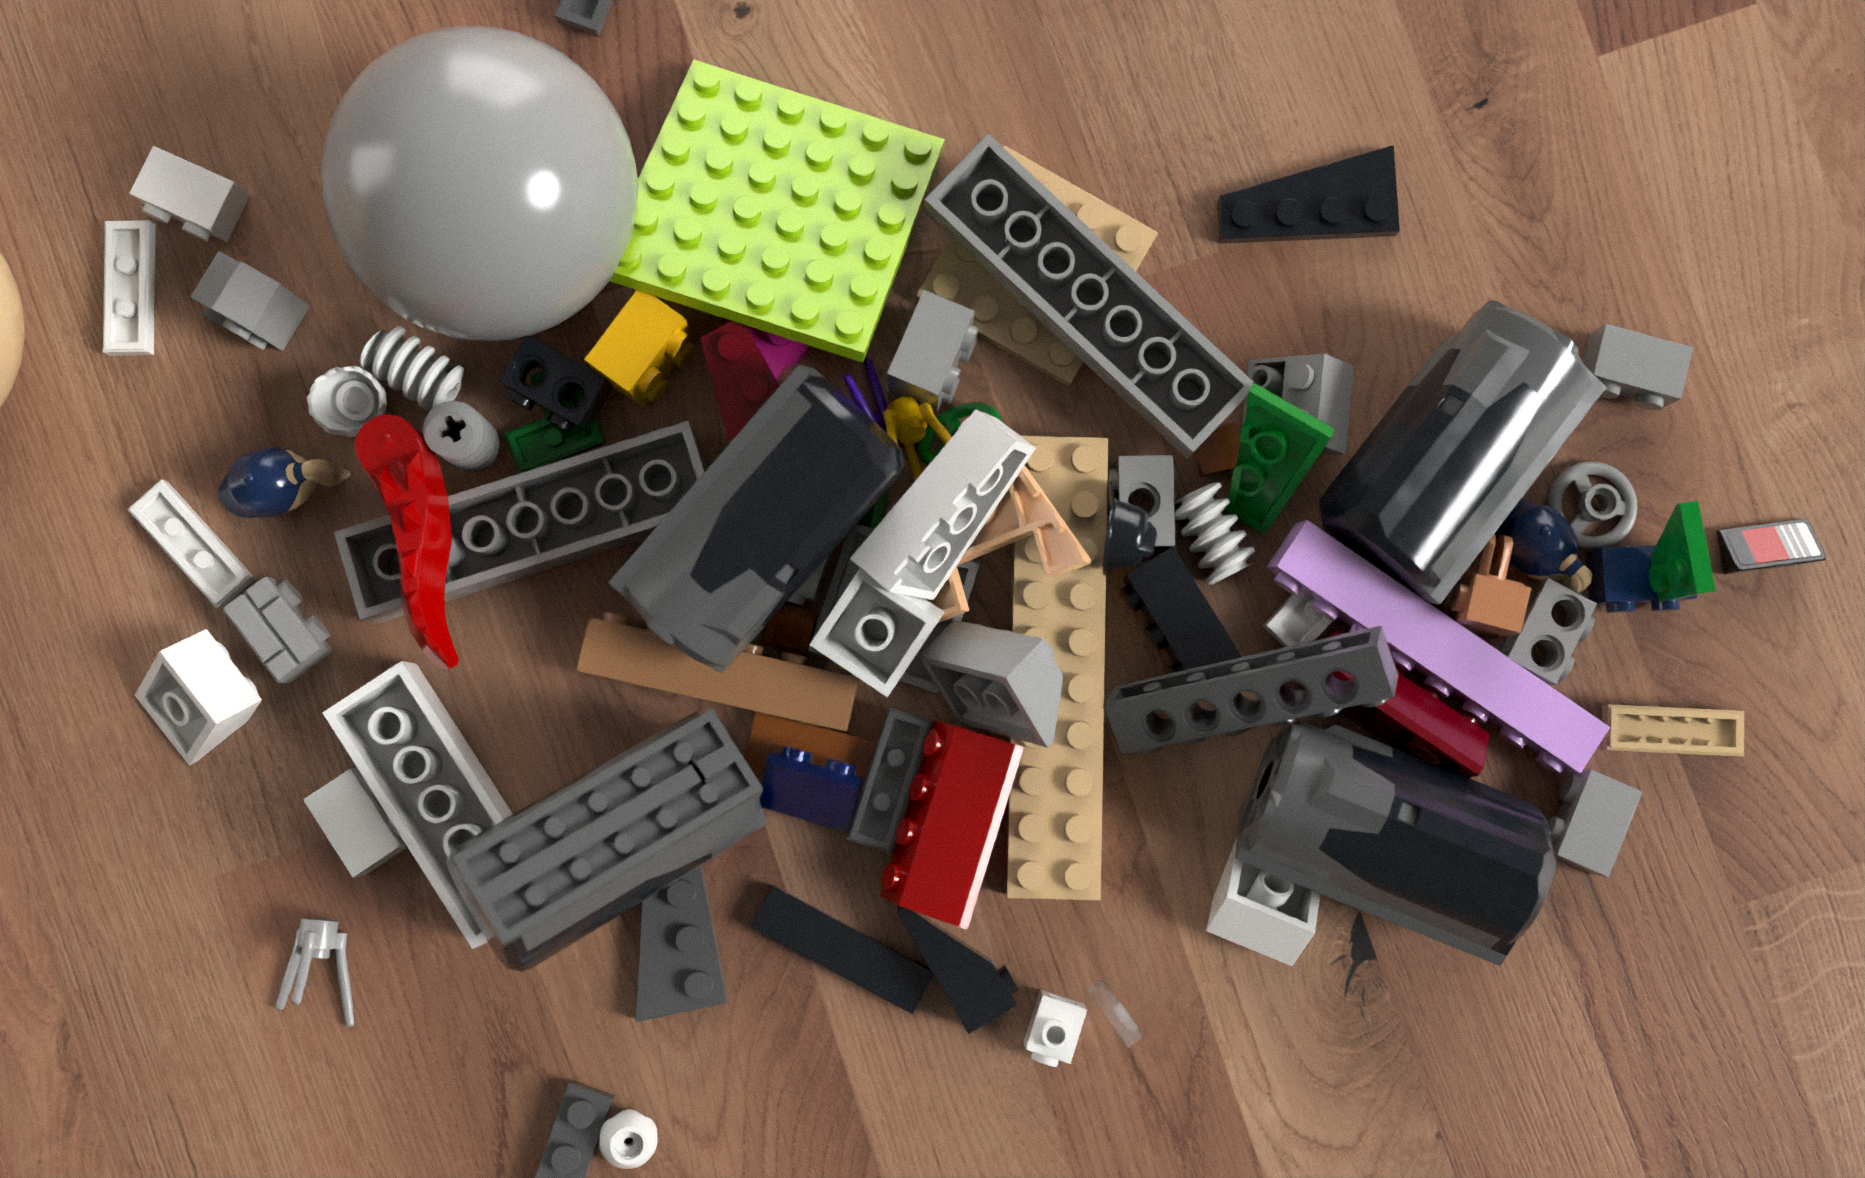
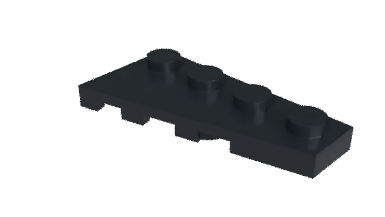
M1394 145L1220 195L1217 201L1220 244L1396 236L1400 232Z

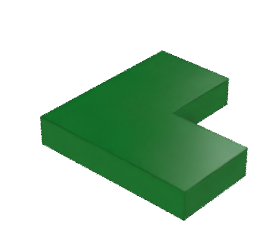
M545 370L529 376L533 387L543 381ZM580 389L570 391L564 400L565 408L574 409L579 407L584 400V391ZM543 410L544 418L504 433L519 473L565 460L606 444L596 418L587 434L575 427L571 433H567L546 420L550 413Z

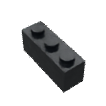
M1174 546L1122 578L1126 585L1121 589L1123 596L1134 612L1140 609L1150 624L1145 627L1149 639L1158 651L1165 648L1174 663L1169 666L1171 673L1241 658L1240 653Z

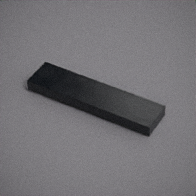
M772 885L750 926L911 1014L914 1013L933 976L931 969L775 885Z

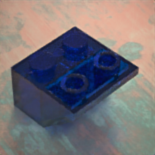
M787 745L782 747L781 753L769 752L761 785L763 791L759 798L761 808L848 832L864 780L863 776L855 774L857 765L832 758L828 759L826 766L811 762L813 753Z

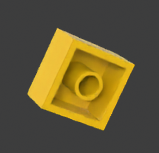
M636 290L584 360L594 372L605 377L614 389L643 409L649 401L655 403L662 396L668 386V381L665 379L675 366L680 368L689 360L695 349V345L692 343L696 338L682 315L654 295Z

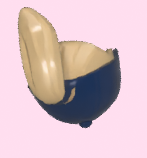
M280 447L265 448L246 453L232 463L229 472L219 486L218 496L221 503L235 515L245 518L274 517L302 505L309 498L317 484L328 487L335 486L345 481L350 476V471L328 460L312 459L306 461L303 457L294 454L292 451L284 450Z
M1521 498L1494 533L1495 541L1500 535L1513 538L1510 562L1528 577L1536 580L1550 578L1554 581H1563V586L1583 596V591L1591 583L1592 572L1577 557L1578 542L1573 527L1560 513L1550 506L1537 505Z

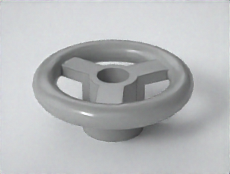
M1581 462L1570 466L1556 478L1548 495L1547 506H1550L1564 517L1562 512L1563 493L1567 486L1573 482L1580 499L1578 502L1579 512L1570 525L1575 531L1579 548L1595 550L1602 547H1611L1620 542L1630 532L1637 516V498L1631 483L1619 470L1601 462ZM1587 475H1598L1608 479L1616 486L1618 491L1608 484L1592 486ZM1592 497L1599 501V511H1595L1592 508ZM1614 516H1622L1618 525L1605 535L1596 537L1582 535L1590 522L1604 521Z

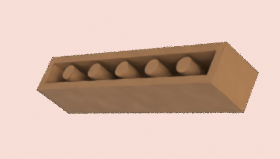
M604 612L602 620L590 617L588 619L576 669L577 672L845 732L849 730L860 679L850 676L851 673L837 663L826 661L823 670L806 666L808 657L781 652L780 659L778 660L762 656L763 647L749 644L725 672L720 673L710 666L692 659L675 646L667 643L648 625L646 630L630 627L631 618Z

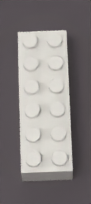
M401 661L322 713L469 945L474 949L486 944L488 941L456 888L447 866L448 858L453 848L512 816L513 813L418 665Z

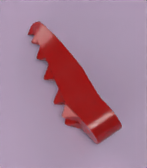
M384 414L376 416L367 421L357 433L355 441L356 455L380 494L391 519L398 552L402 608L410 632L423 653L441 669L449 670L458 665L459 658L452 643L445 615L444 592L452 535L449 500L442 470L436 453L426 444L424 435L408 421L398 415Z

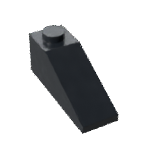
M898 907L897 912L968 1034L1017 1005L1012 993L1019 988L1005 965L997 969L989 957L923 914Z

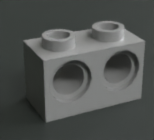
M1550 578L1535 581L1531 585L1522 632L1505 636L1498 651L1546 684L1556 685L1558 681H1563L1570 673L1575 661L1571 655L1578 641L1582 642L1591 632L1595 623V618L1591 617L1597 603ZM1555 603L1562 606L1565 610L1566 620L1563 626L1556 624L1552 618L1551 611ZM1535 643L1540 644L1546 652V660L1542 666L1535 664L1531 657V649Z

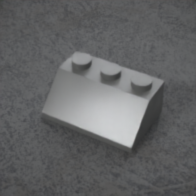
M953 620L918 655L960 723L1046 748L1054 742L1063 674L1054 660L1055 654L1052 647L1042 638L1017 634L1009 630L1003 631L985 627L981 624Z

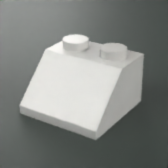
M207 629L159 651L134 695L189 766L200 760L244 725L262 701L253 682L241 674L230 660L227 649L220 642H216Z
M1236 838L1212 900L1206 931L1293 966L1315 934L1320 893L1236 860Z

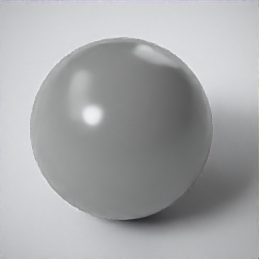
M472 25L433 30L401 42L375 59L354 80L341 99L325 138L321 163V192L327 222L335 243L358 280L381 303L409 322L429 331L457 339L474 341L512 340L547 330L579 312L598 295L611 279L631 240L637 215L638 178L635 157L622 120L607 95L587 72L562 52L522 33L496 27Z

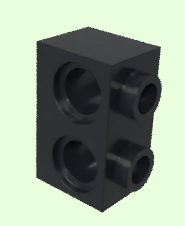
M525 336L499 380L510 391L507 396L509 400L528 411H532L536 405L549 412L550 414L546 420L567 433H571L575 427L587 434L614 388L605 377L532 336ZM534 368H544L545 377L543 381L534 387L526 386L525 379L529 371ZM576 389L584 391V400L579 407L574 409L565 408L564 400L570 391Z

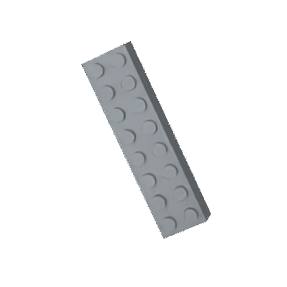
M989 134L924 199L926 214L1186 459L1248 396L1253 381Z
M685 421L448 496L452 545L446 573L445 602L646 539L707 470L696 432L690 422ZM383 516L334 532L359 619L378 624L405 615L402 608L397 545L390 516Z

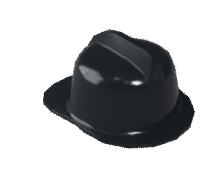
M1108 482L1107 532L1103 555V575L1107 574L1109 568L1138 566L1143 557L1153 554L1157 539L1156 528L1148 521L1147 512L1141 507L1115 499L1112 482Z

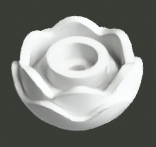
M633 1109L623 1110L611 1119L606 1120L600 1130L599 1147L603 1157L611 1165L621 1169H633L645 1164L652 1157L657 1147V1128L653 1120ZM627 1137H631L633 1142L626 1144L624 1140Z

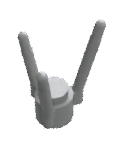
M301 918L300 929L296 930L294 948L275 1007L277 1010L284 1009L295 976L292 1003L294 1005L301 1003L311 958H329L330 949H335L345 1025L349 1028L354 1026L353 1002L346 957L348 933L337 932L339 921Z

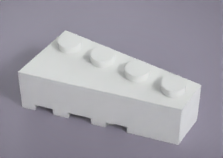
M975 410L960 425L955 435L863 542L850 560L888 592L934 600L1036 447L996 417Z

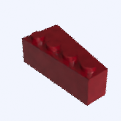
M730 321L700 338L729 444L780 387L747 326L735 321Z

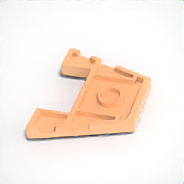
M1024 465L958 565L1031 535L1035 537L1046 576L1054 578L1090 564L1091 561L1086 551ZM957 566L935 599H929V602L944 611L938 623L969 611Z

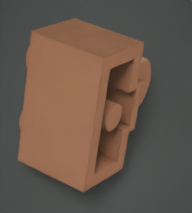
M1494 534L1470 564L1469 571L1464 572L1462 579L1457 581L1441 604H1438V610L1475 635L1495 639L1522 632L1531 587L1523 586L1524 583L1506 579L1513 547V538L1500 535L1495 541Z

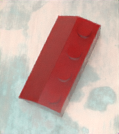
M935 721L933 729L927 734L924 741V758L919 773L913 778L910 785V802L905 818L900 821L896 829V846L891 862L885 867L882 874L880 897L900 907L968 929L1024 747L961 727Z

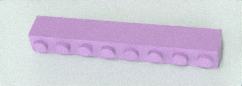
M1308 520L1295 523L1266 567L1276 575L1273 581L1278 586L1293 595H1297L1299 591L1303 592L1314 600L1311 607L1316 612L1332 621H1335L1338 617L1352 626L1349 633L1382 626L1393 662L1402 670L1410 672L1413 668L1426 677L1425 685L1433 688L1445 698H1448L1451 694L1464 703L1461 707L1462 710L1475 716L1481 723H1486L1489 720L1500 727L1501 730L1498 735L1510 744L1520 749H1523L1525 745L1538 753L1535 760L1556 774H1561L1562 770L1581 773L1610 729L1608 725Z

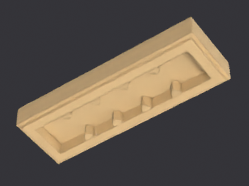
M1602 705V722L1610 727L1602 740V750L1744 757V711Z

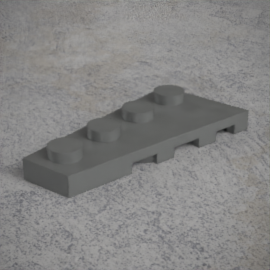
M703 866L642 902L636 1022L728 1002Z

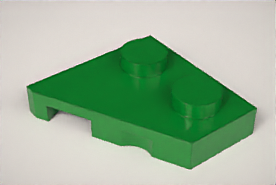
M1698 500L1676 504L1650 557L1652 565L1649 568V582L1653 591L1657 593L1659 602L1716 591Z

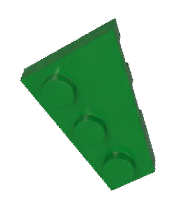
M1253 382L1248 393L1246 416L1241 429L1240 447L1233 471L1228 496L1230 503L1226 507V513L1229 515L1237 514L1239 521L1265 535L1331 439L1335 429Z

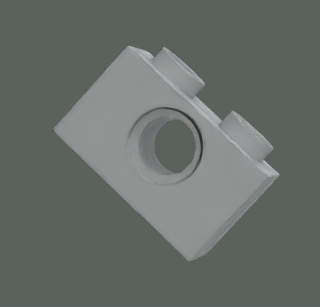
M1173 455L1118 456L1114 462V468H1108V482H1112L1115 499L1128 503L1129 495L1133 493H1141L1147 496L1151 503V510L1147 514L1148 521L1152 523L1157 532L1154 551L1170 549L1175 546Z

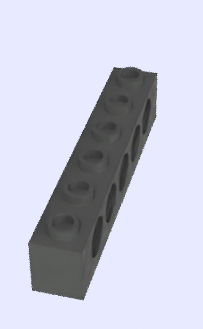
M1377 626L1113 687L1104 708L1122 755L1133 752L1145 755L1154 753L1163 746L1180 742L1182 745H1194L1203 741L1206 737L1225 733L1226 736H1237L1256 726L1269 724L1272 727H1280L1293 722L1296 718L1313 714L1317 717H1328L1338 713L1342 708L1351 706H1379L1388 701L1389 698H1394L1398 674L1382 626ZM1343 671L1348 673L1353 679L1347 681L1339 680L1331 673ZM1286 682H1298L1305 687V690H1293L1286 685ZM1241 692H1252L1259 697V700H1249ZM1197 701L1208 702L1215 709H1204L1198 705ZM1154 711H1162L1171 719L1160 718Z

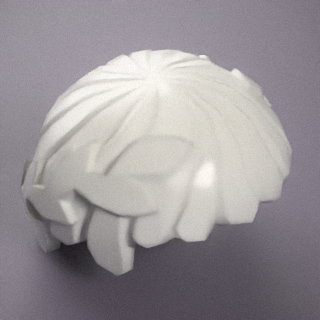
M357 366L336 367L319 376L315 383L312 384L310 394L307 397L309 415L327 433L356 437L367 421L373 417L385 414L387 394L378 379L368 371Z

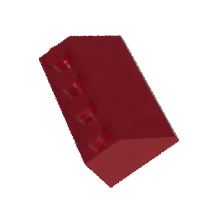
M1334 631L1331 634L1325 636L1324 638L1346 634V632H1341L1339 634L1338 632ZM1395 663L1398 681L1394 698H1389L1385 703L1375 707L1356 705L1342 708L1339 711L1389 746L1465 777L1479 776L1484 768L1490 734L1478 726L1479 720L1465 710L1458 708L1453 710L1441 702V695L1433 688L1422 683L1414 684L1402 676V669ZM1343 671L1331 673L1339 680L1347 681L1353 679L1348 673ZM1295 682L1305 689V687L1302 684Z

